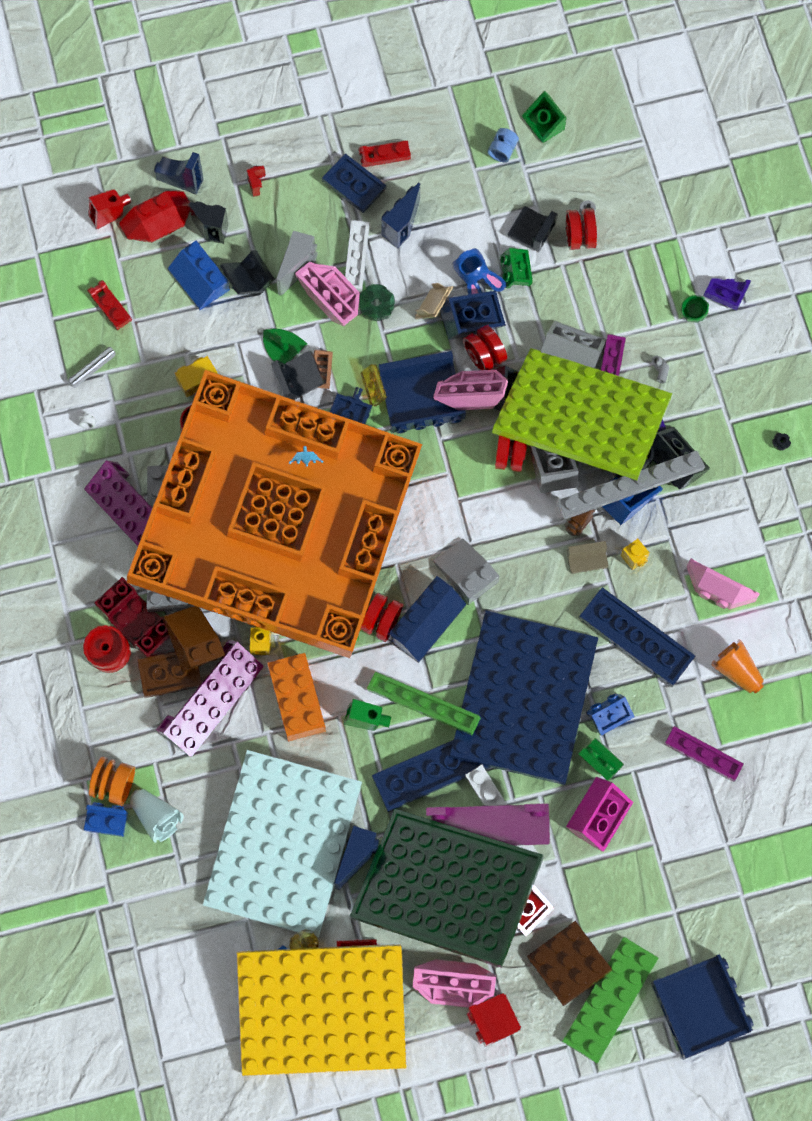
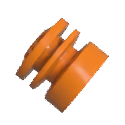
M102 756L91 775L89 796L95 798L98 795V798L103 800L107 793H109L110 803L123 806L133 784L135 766L122 762L117 770H115L116 761L112 759L108 763V758Z

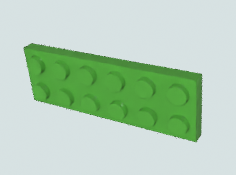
M623 937L608 962L612 971L597 981L562 1042L598 1064L657 962L658 957Z

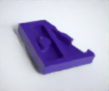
M711 278L703 296L737 311L751 280L746 279L745 282H735V279L722 280Z

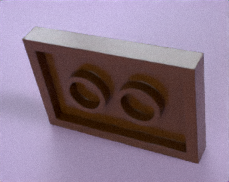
M176 652L137 659L144 698L198 688L202 684L199 666L183 672Z

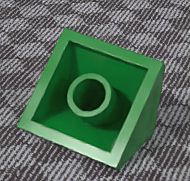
M543 91L522 115L523 119L542 143L565 130L567 117L546 91Z

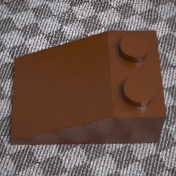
M193 606L162 617L183 672L225 656L217 634L200 607Z

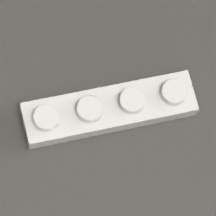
M351 220L345 277L359 292H362L370 222Z

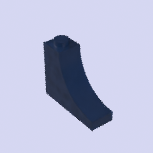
M192 152L188 160H173L162 156L160 162H157L154 167L158 181L197 195L204 180L200 155Z

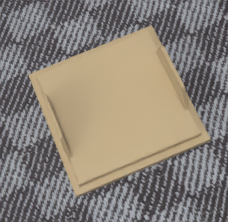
M432 283L433 288L430 289L419 310H415L417 312L415 319L436 317L453 286L444 287L439 283Z

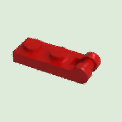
M408 140L370 147L361 146L358 148L359 155L362 157L360 160L361 166L363 167L411 160Z
M103 280L99 281L98 285L94 288L90 287L87 289L88 294L116 330L132 321V317ZM103 291L104 295L99 297L97 294Z

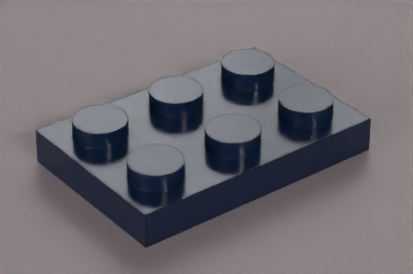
M346 153L322 177L323 183L362 213L387 189L385 183Z

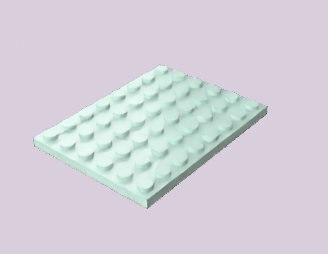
M247 750L203 906L319 938L362 782Z

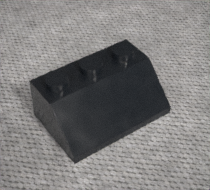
M675 427L657 432L652 444L654 449L653 460L657 464L695 451ZM702 459L705 465L704 470L671 481V483L679 490L688 487L709 471L710 467Z

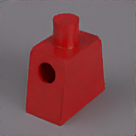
M114 189L89 197L88 216L95 228L100 229L121 218L124 206L131 204V199L127 193L119 196Z

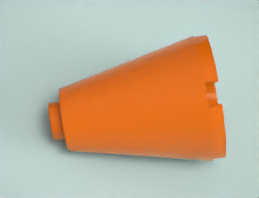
M738 639L737 644L733 642L718 655L720 659L717 662L715 660L712 661L711 665L714 669L748 693H757L763 688L762 683L764 679L740 639Z

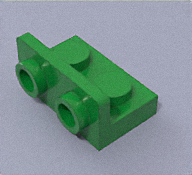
M508 248L501 254L500 264L503 271L502 278L506 282L505 288L509 289L513 285L530 286L533 284L528 250Z
M597 738L593 739L579 753L607 781L612 779L624 766V763Z

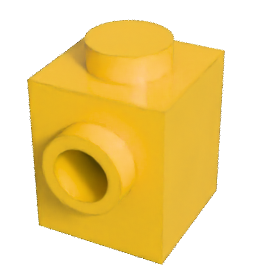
M637 538L623 548L621 557L633 570L636 567H642L648 562L647 559L650 552Z
M256 626L251 628V655L271 654L270 631Z

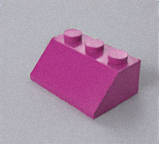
M596 777L566 827L578 838L604 852L632 806L633 801L613 782Z

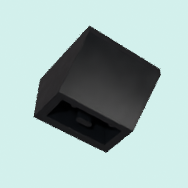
M199 201L190 202L192 222L205 240L224 244L228 229L226 208L221 205H206Z

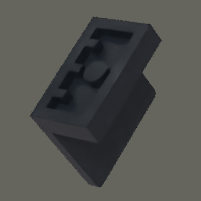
M524 206L508 232V237L540 252L556 225L558 214L551 211L548 216H544Z
M252 250L242 262L222 263L220 265L224 275L228 278L238 295L263 293L275 280L257 250Z
M311 351L287 363H282L278 360L271 363L282 393L286 398L295 400L324 384Z

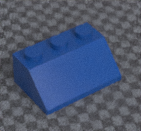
M197 240L182 249L168 267L170 273L199 310L230 290L229 281Z

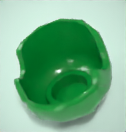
M689 296L682 303L681 313L689 322H701L708 316L709 303L703 296Z

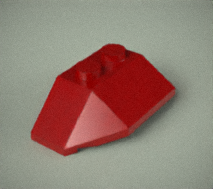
M165 191L134 206L120 221L119 225L128 240L152 243L185 226L190 213V201L184 191Z

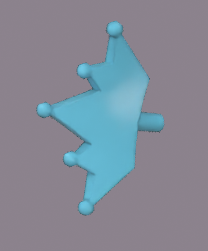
M303 446V452H297L293 459L289 461V464L297 461V464L302 461L308 467V463L311 460L313 463H316V460L323 463V460L314 452H307V447Z

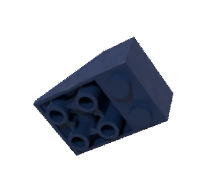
M419 182L415 186H411L407 190L406 195L402 199L399 198L395 202L394 207L390 211L387 210L381 217V235L397 249L410 237L420 202L421 184Z

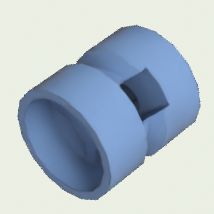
M499 128L494 141H492L487 151L489 156L498 162H508L513 149H515L519 137L509 129Z

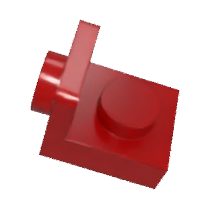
M264 165L253 166L247 169V179L253 197L260 195V188H262L260 178L266 176Z

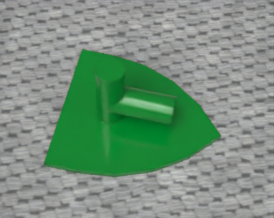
M283 329L263 330L265 350L273 362L278 360L282 363H287L307 345V342L292 332Z

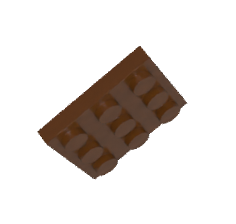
M576 921L527 956L563 1007L612 971V968Z

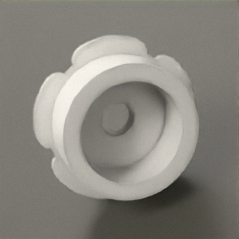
M84 413L83 416L79 417L81 427L86 429H93L95 427L97 419L93 414Z

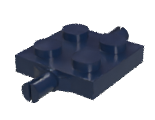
M355 387L353 396H344L337 393L330 413L366 425L372 405L364 403L359 399L363 389Z

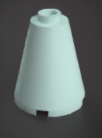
M145 789L136 790L130 796L132 808L154 843H156V840L162 842L169 838L177 830L175 826L178 821L180 823L183 821V814L180 810Z

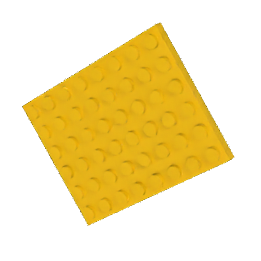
M401 944L237 951L242 1076L406 1068Z

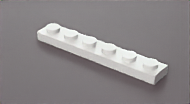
M482 765L465 775L483 806L507 805ZM516 845L517 847L537 852L533 845ZM542 862L540 870L546 867L544 862Z

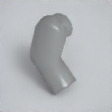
M654 356L652 364L659 372L657 382L666 383L669 365L662 357Z

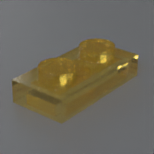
M371 364L360 374L370 405L378 406L387 396L377 364Z

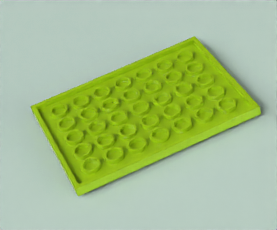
M530 348L493 426L492 433L638 480L670 403L672 393Z

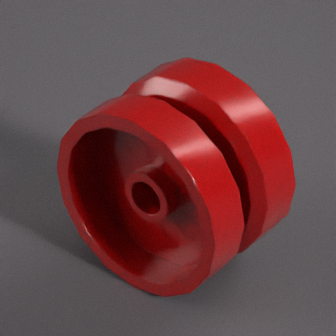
M577 209L567 210L565 228L569 250H579L582 242L585 249L596 248L597 226L594 209H583L581 219Z
M488 325L479 328L477 335L471 333L463 338L466 352L478 370H491L494 363L499 365L508 358L500 338Z
M499 435L495 469L505 470L509 458L511 459V470L521 472L527 444L516 440L510 441L509 438Z
M377 593L366 611L360 630L368 635L376 630V638L387 642L390 631L395 627L400 617L403 603L393 600L387 606L388 596Z
M108 625L98 626L85 637L83 644L84 654L87 660L99 671L105 673L117 672L128 663L131 655L130 644L126 637L115 627Z

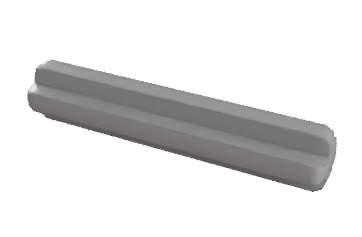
M111 347L106 348L68 379L70 385L74 388L80 385L116 355L115 351Z

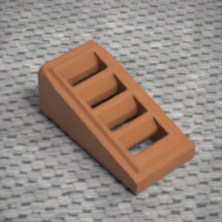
M314 350V358L317 365H328L327 369L319 368L320 372H326L327 376H322L326 383L318 388L330 389L332 351ZM317 358H328V362L317 361Z

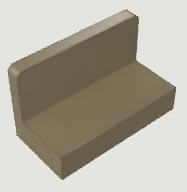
M606 541L568 547L567 557L571 574L608 568Z

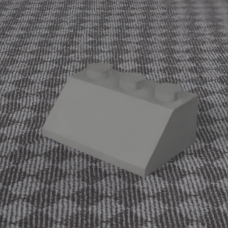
M554 321L547 332L541 352L595 368L607 339Z

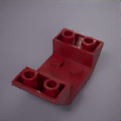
M123 577L94 602L108 621L137 650L147 657L170 637L163 618L156 612L147 611V603Z

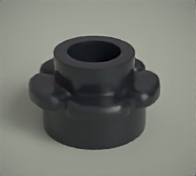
M777 433L772 440V444L775 449L783 451L790 447V437L786 433Z

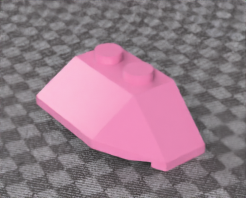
M309 262L295 273L307 295L333 322L345 326L358 315L360 292L336 267Z
M497 370L461 371L445 381L442 380L437 383L434 399L457 410L493 409L504 397L508 381Z
M692 558L688 562L687 570L695 592L703 599H710L716 602L715 604L723 609H733L754 603L760 594Z
M433 960L415 966L413 988L418 990L431 1004L470 1007L474 1004L478 1005L487 998L494 996L496 975L474 963Z

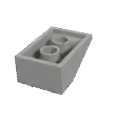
M293 231L276 279L278 295L282 296L298 280L295 275L298 270L309 262H316L318 252H316L315 236Z
M529 445L535 476L541 493L578 487L579 471L575 460Z
M461 539L433 560L434 564L468 605L499 583L500 576L464 539Z

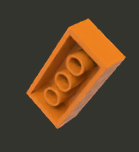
M302 653L268 662L288 742L326 732L306 654Z

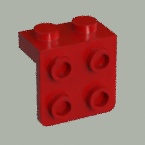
M504 993L478 1005L474 1004L468 1007L469 1013L466 1014L471 1025L475 1024L477 1029L475 1035L479 1043H483L485 1047L521 1029L509 1000Z

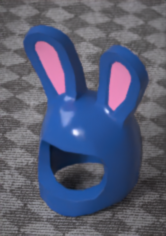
M476 248L463 252L452 262L455 272L467 285L468 295L482 293L477 282L480 279H483L496 292H501L506 287V282L503 278L488 269L481 252Z

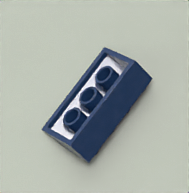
M436 576L390 631L388 640L419 663L467 604L449 584Z

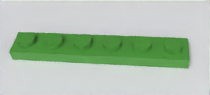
M378 672L374 673L367 687V690L371 693L470 735L473 734L480 720V716Z

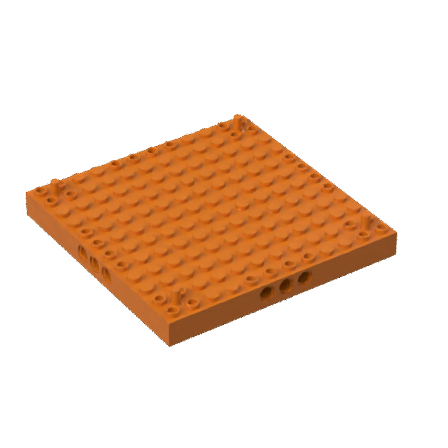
M205 370L127 574V583L350 658L422 444ZM303 446H306L307 452H314L323 460V463L316 460V463H313L311 460L308 463V467H306V464L302 461L297 464V461L289 464V461L293 459L297 452H303Z

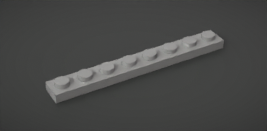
M694 451L641 470L638 480L624 476L559 499L557 504L565 520L702 471L705 465L698 451Z

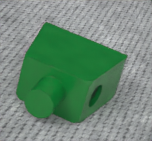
M353 699L347 706L343 725L375 731L378 726L389 728L392 717L382 714L383 708Z

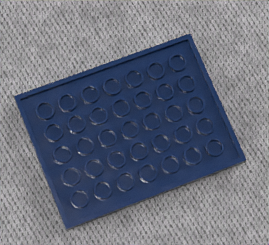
M485 610L462 704V709L479 715L480 720L472 735L456 729L450 757L565 785L598 637Z

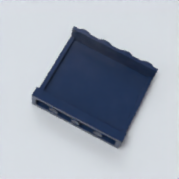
M452 351L379 364V376L392 433L402 434L407 432V430H422L432 425L439 427L444 425V423H459L465 419V410H457L434 399L437 383L442 380L445 381L456 374Z
M720 954L651 982V986L683 1060L753 1031V1021L750 1015H746L744 1011V1000L741 995L738 996L735 990L737 984L734 978L729 976L727 971L729 969L728 963L724 957L721 958Z

